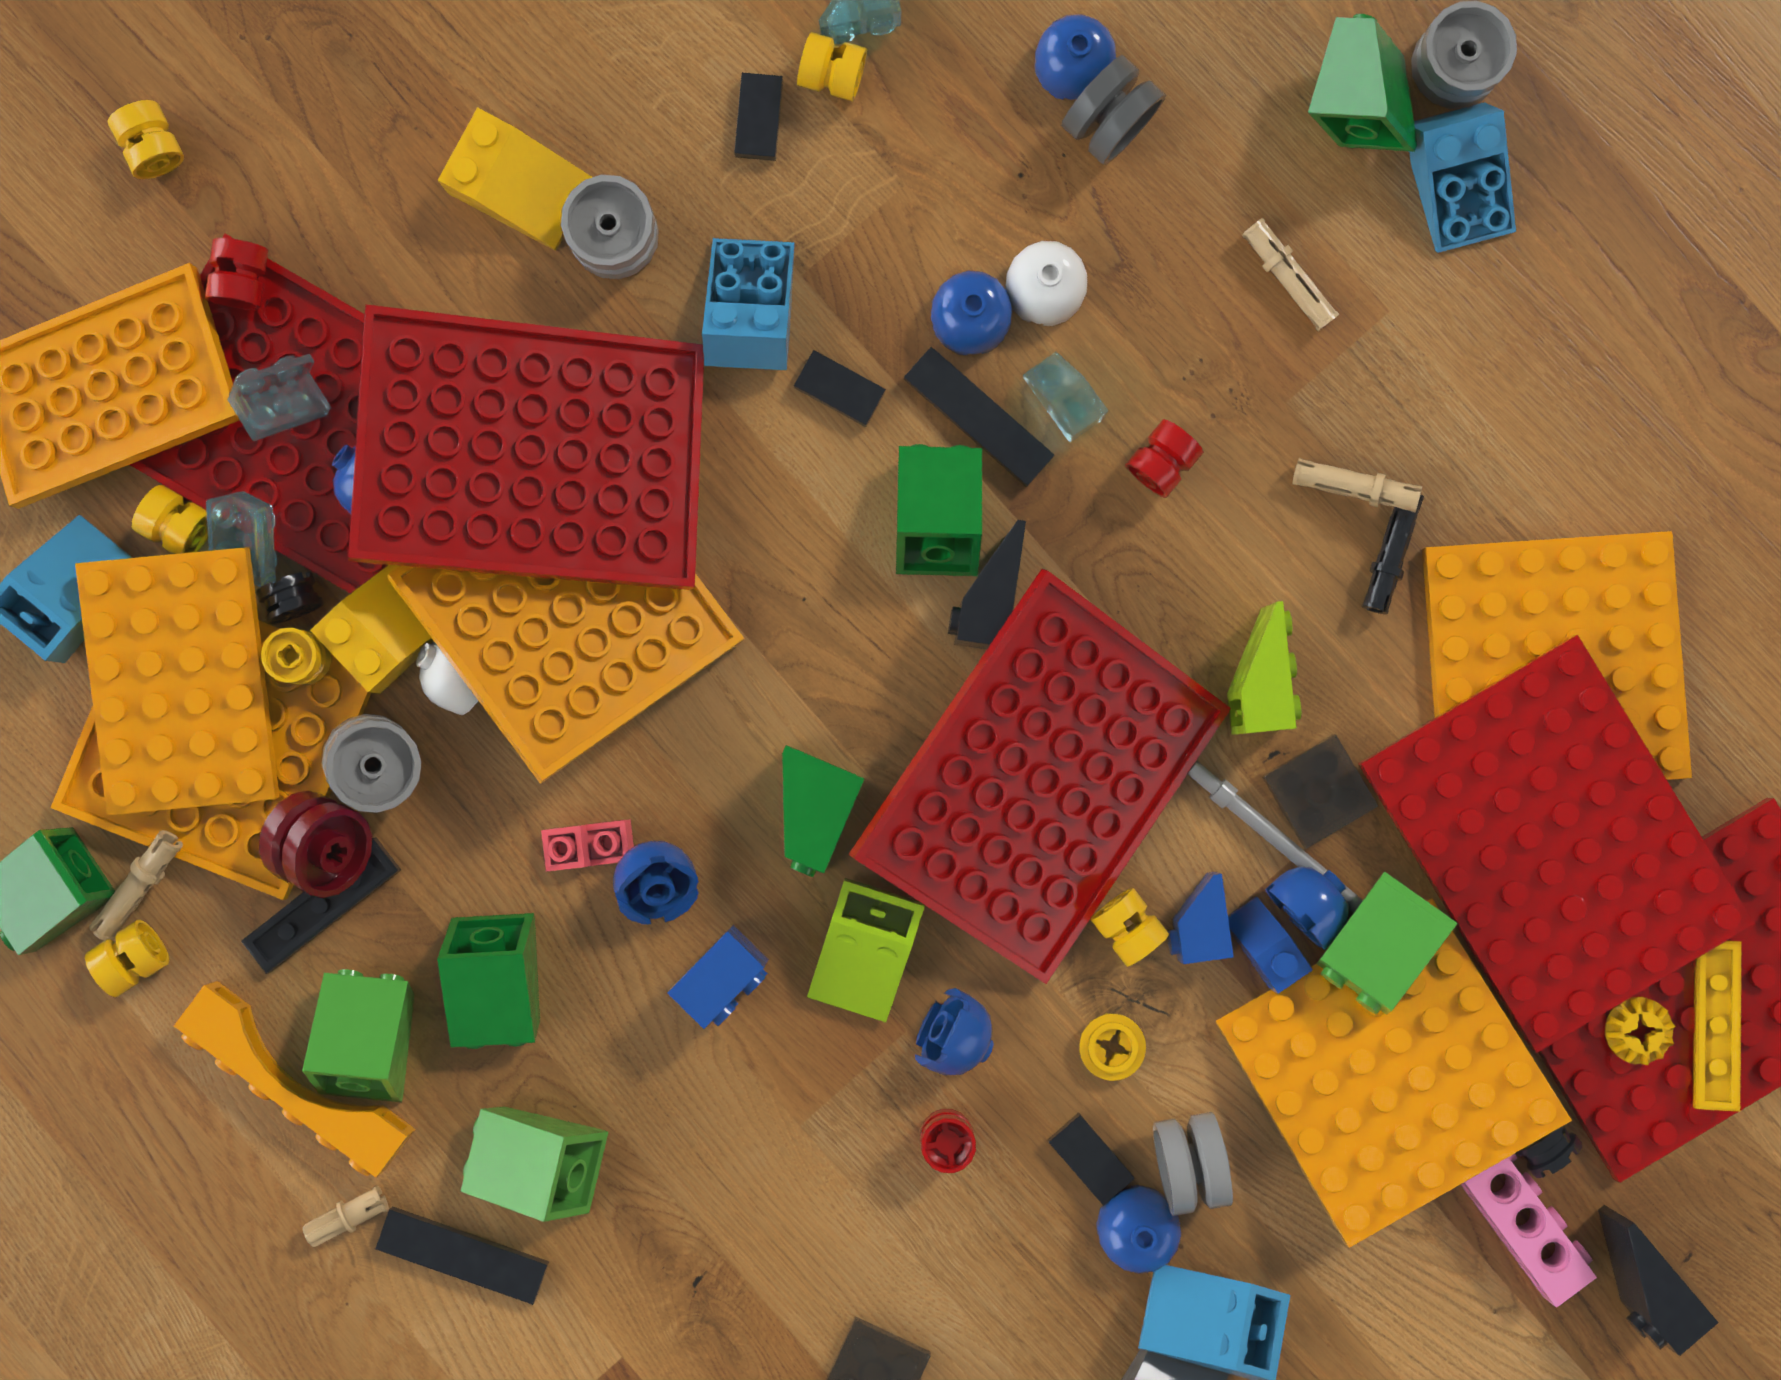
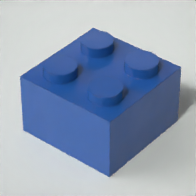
M733 925L669 990L668 994L703 1029L711 1022L719 1026L738 1005L734 998L741 991L748 996L766 978L765 976L768 973L763 968L769 959Z

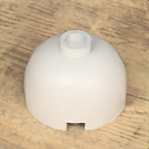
M1040 241L1027 246L1013 259L1006 275V290L1013 310L1021 319L1027 322L1032 321L1036 324H1044L1043 326H1054L1067 321L1079 310L1087 293L1088 276L1082 259L1072 248L1057 241Z
M434 641L431 644H424L416 661L417 667H420L419 679L424 694L432 703L445 710L459 715L466 714L474 707L478 699Z

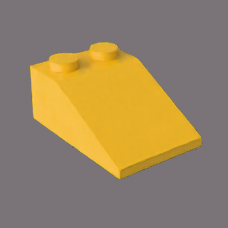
M477 107L438 181L449 195L556 251L564 237L561 228L562 207L570 192L581 182L592 178V176L514 126Z
M388 565L338 603L310 630L367 692L381 694L417 660L423 645L426 643L431 644L434 641L387 579L388 573L399 567L398 565Z

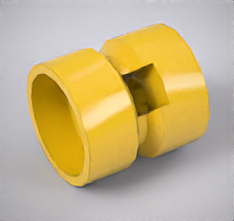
M811 32L802 53L797 85L817 92L827 87L831 96L853 102L863 75L867 48L844 42L840 47L835 46L833 38Z
M136 101L117 109L110 115L108 119L109 128L117 144L125 148L123 156L135 178H156L173 171L181 165L184 160L183 152L175 136L167 132L169 124L160 105L156 101Z
M157 485L139 503L132 519V529L154 543L162 540L164 549L173 554L199 552L212 531L215 517L212 513L193 502L184 505V498L164 485Z
M281 628L271 633L265 640L261 650V660L266 672L275 680L298 685L313 684L321 680L328 673L332 663L331 652L312 632L297 628Z
M1133 887L1114 897L1090 919L1105 939L1113 938L1112 948L1127 967L1146 957L1169 936V933L1155 915H1146L1147 905ZM1129 919L1133 924L1126 928L1124 922Z
M136 920L117 932L115 941L107 939L86 952L85 962L91 976L99 987L108 995L119 997L139 983V976L144 978L150 977L169 964V955L164 943L153 928L142 920Z

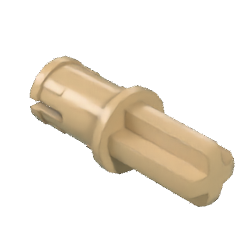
M375 1186L372 1190L347 1203L341 1200L336 1203L337 1208L306 1223L303 1226V1233L307 1242L312 1247H316L347 1230L352 1233L356 1231L357 1225L382 1212L388 1211L389 1206L385 1195L380 1198V1194H382L380 1187Z

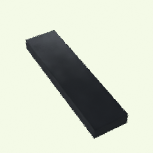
M930 347L904 376V380L1025 487H1028L1054 457V454L933 347Z
M377 837L372 838V850L366 868L353 885L340 894L326 898L312 896L303 892L241 940V942L266 974L270 973L401 871V868Z
M393 1206L388 1211L375 1248L381 1252L532 1305L536 1301L549 1264L547 1260Z

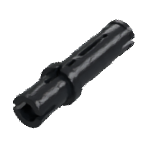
M1420 495L1416 513L1397 507L1393 508L1380 553L1376 562H1372L1369 570L1372 576L1362 608L1378 614H1388L1397 582L1401 581L1404 575V570H1402L1404 557L1424 500L1423 495Z

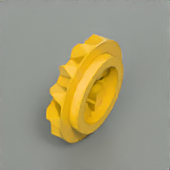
M1633 997L1612 1009L1606 1020L1605 1036L1610 1049L1619 1058L1630 1064L1648 1065L1652 1061L1664 1058V1053L1669 1046L1674 1044L1672 1036L1673 1029L1676 1026L1671 1021L1668 1010L1659 1003L1644 997ZM1639 1018L1643 1025L1656 1029L1652 1030L1651 1033L1645 1034L1643 1045L1639 1038L1625 1035L1626 1033H1631V1030L1638 1028L1637 1022Z
M1105 1013L1090 1020L1087 1027L1080 1034L1079 1053L1084 1065L1093 1075L1104 1080L1117 1081L1131 1076L1139 1069L1145 1057L1146 1041L1143 1032L1133 1020L1124 1015ZM1119 1030L1117 1034L1119 1036L1118 1043L1129 1052L1128 1054L1125 1052H1114L1112 1057H1109L1108 1062L1105 1063L1107 1059L1105 1056L1106 1050L1096 1040L1103 1041L1104 1039L1110 1041L1112 1036L1116 1034V1031Z

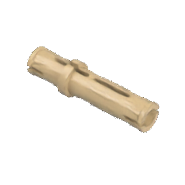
M1264 218L1258 220L1242 234L1243 238L1249 242L1265 264L1262 267L1265 271H1272L1293 300L1315 325L1317 331L1339 315L1292 257L1291 253L1293 250L1289 245L1284 246L1265 223Z
M1301 458L1298 459L1292 482L1294 485L1316 488L1330 493L1369 501L1370 506L1378 507V504L1414 513H1416L1423 487L1386 479V475L1377 473V476L1362 474L1343 468L1314 463Z
M164 830L159 831L141 858H135L130 865L131 871L106 903L100 914L89 925L90 931H95L93 934L104 941L107 939L113 940L116 933L142 901L148 890L154 883L156 885L160 883L165 876V868L183 847L182 842L177 841L178 837Z

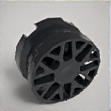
M302 572L281 577L280 581L273 584L269 582L256 590L255 593L258 601L264 603L266 610L269 611L265 617L267 624L286 622L311 613L323 606L322 597H319L313 588L315 579L312 572H306L305 578Z
M1565 1125L1516 1152L1517 1155L1524 1156L1527 1160V1169L1534 1177L1544 1178L1545 1173L1543 1171L1550 1170L1552 1174L1556 1173L1572 1162L1569 1159L1572 1151L1575 1155L1581 1151L1582 1142L1576 1134L1569 1133L1564 1128Z

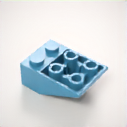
M1484 102L1414 121L1417 147L1415 152H1409L1410 163L1435 251L1439 253L1516 232L1504 110Z
M713 238L702 330L704 366L787 370L794 242Z
M78 515L12 570L0 583V624L45 661L66 663L85 640L75 563L133 557L82 515Z
M1165 1265L1154 1271L1152 1275L1138 1348L1249 1380H1276L1290 1295L1251 1283Z

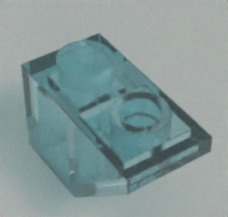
M831 0L819 19L820 35L833 38L835 44H842L851 41L855 35L869 32L876 36L888 34L895 27L901 26V7L899 0Z
M1057 351L1022 376L1069 443L1102 421L1108 413V409L1085 377Z

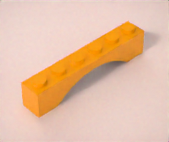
M218 981L204 985L174 1025L176 1029L183 1033L181 1038L185 1043L197 1050L205 1049L217 1058L215 1064L221 1070L235 1076L238 1074L250 1083L248 1088L253 1094L266 1101L273 1100L283 1108L282 1114L289 1121L299 1126L305 1124L317 1133L315 1138L321 1145L332 1151L337 1149L350 1158L349 1164L357 1172L365 1176L371 1174L377 1178L383 1173L416 1130L384 1105H356L338 1102L318 1095L296 1082L277 1064L265 1047L256 1028L251 1006Z

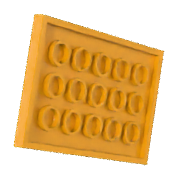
M191 263L0 340V476L9 506L17 509L244 419L208 301L205 300V291L198 268Z
M250 547L75 563L107 815L279 798L265 670L261 660L262 644Z

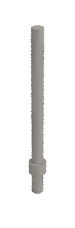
M1198 761L1194 763L1188 775L1210 793L1209 798L1219 807L1224 808L1226 806L1297 867H1312L1321 874L1327 871L1320 863L1237 795L1238 789L1226 779L1219 780ZM1347 886L1341 893L1348 904L1349 910L1354 913L1363 900Z

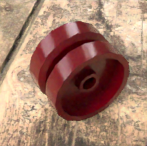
M312 791L294 793L279 802L267 816L259 836V854L266 869L274 876L287 883H292L305 893L322 898L340 894L353 885L365 870L372 850V833L368 821L357 811L338 804L335 800L323 794Z

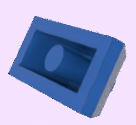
M1206 873L1173 917V930H1167L1169 933L1167 939L1170 954L1177 955L1178 961L1182 964L1234 957L1221 873Z
M1258 897L1253 898L1228 915L1231 934L1269 989L1279 994L1313 970L1290 935Z

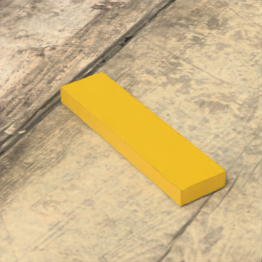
M1725 941L1696 959V967L1694 968L1693 1108L1740 1112L1741 942Z

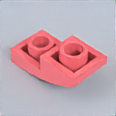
M631 819L541 830L546 872L618 863L623 855L634 847Z

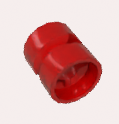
M213 239L209 264L215 268V272L208 274L205 300L236 309H260L264 285L258 280V277L266 273L269 250L259 244L238 239Z
M1162 419L1147 438L1150 446L1139 447L1125 466L1146 488L1160 497L1167 498L1182 480L1179 473L1180 470L1189 471L1204 451L1199 443L1185 430L1169 420Z
M954 1109L937 1110L924 1120L920 1129V1143L925 1161L934 1170L941 1173H956L965 1169L972 1162L976 1152V1139L970 1121L961 1112Z

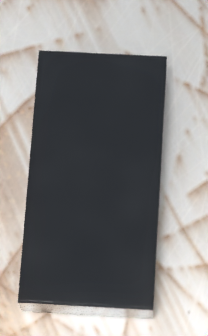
M742 72L734 150L736 158L776 161L783 76Z
M813 350L794 384L795 389L864 427H867L886 392L885 388Z
M1077 1113L1048 1139L1051 1146L1103 1206L1135 1179L1080 1113Z

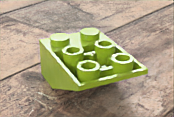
M1283 601L1261 608L1227 692L1228 706L1231 708L1229 711L1231 735L1296 729V720L1301 719L1300 698L1298 694L1293 695L1291 678H1296L1297 676L1296 657L1293 652L1289 653L1287 636L1292 635V617L1289 610L1284 611Z
M845 878L807 997L886 1022L925 905L917 900Z

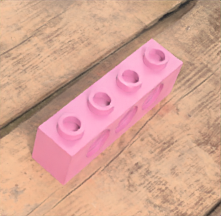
M1513 1154L1460 1185L1540 1294L1557 1308L1597 1278L1588 1266L1593 1260L1577 1240L1571 1243L1563 1232L1568 1227L1552 1206L1546 1209L1537 1197L1542 1193V1190L1527 1172L1521 1175L1512 1163L1517 1159V1156ZM1504 1173L1505 1185L1501 1190L1492 1192L1490 1187L1492 1179L1496 1175ZM1524 1208H1529V1220L1525 1224L1517 1226L1516 1216L1518 1212ZM1554 1242L1555 1251L1553 1255L1548 1259L1542 1260V1248L1547 1243Z

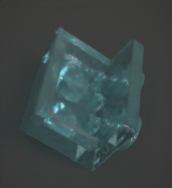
M310 354L297 358L295 356H287L277 361L273 366L261 370L251 368L243 371L235 378L227 400L252 441L327 416L331 406L310 374L315 362Z
M244 491L208 499L206 501L209 551L250 547L254 584L261 587L269 582L275 583L277 555L274 550L273 529L276 521L272 505Z

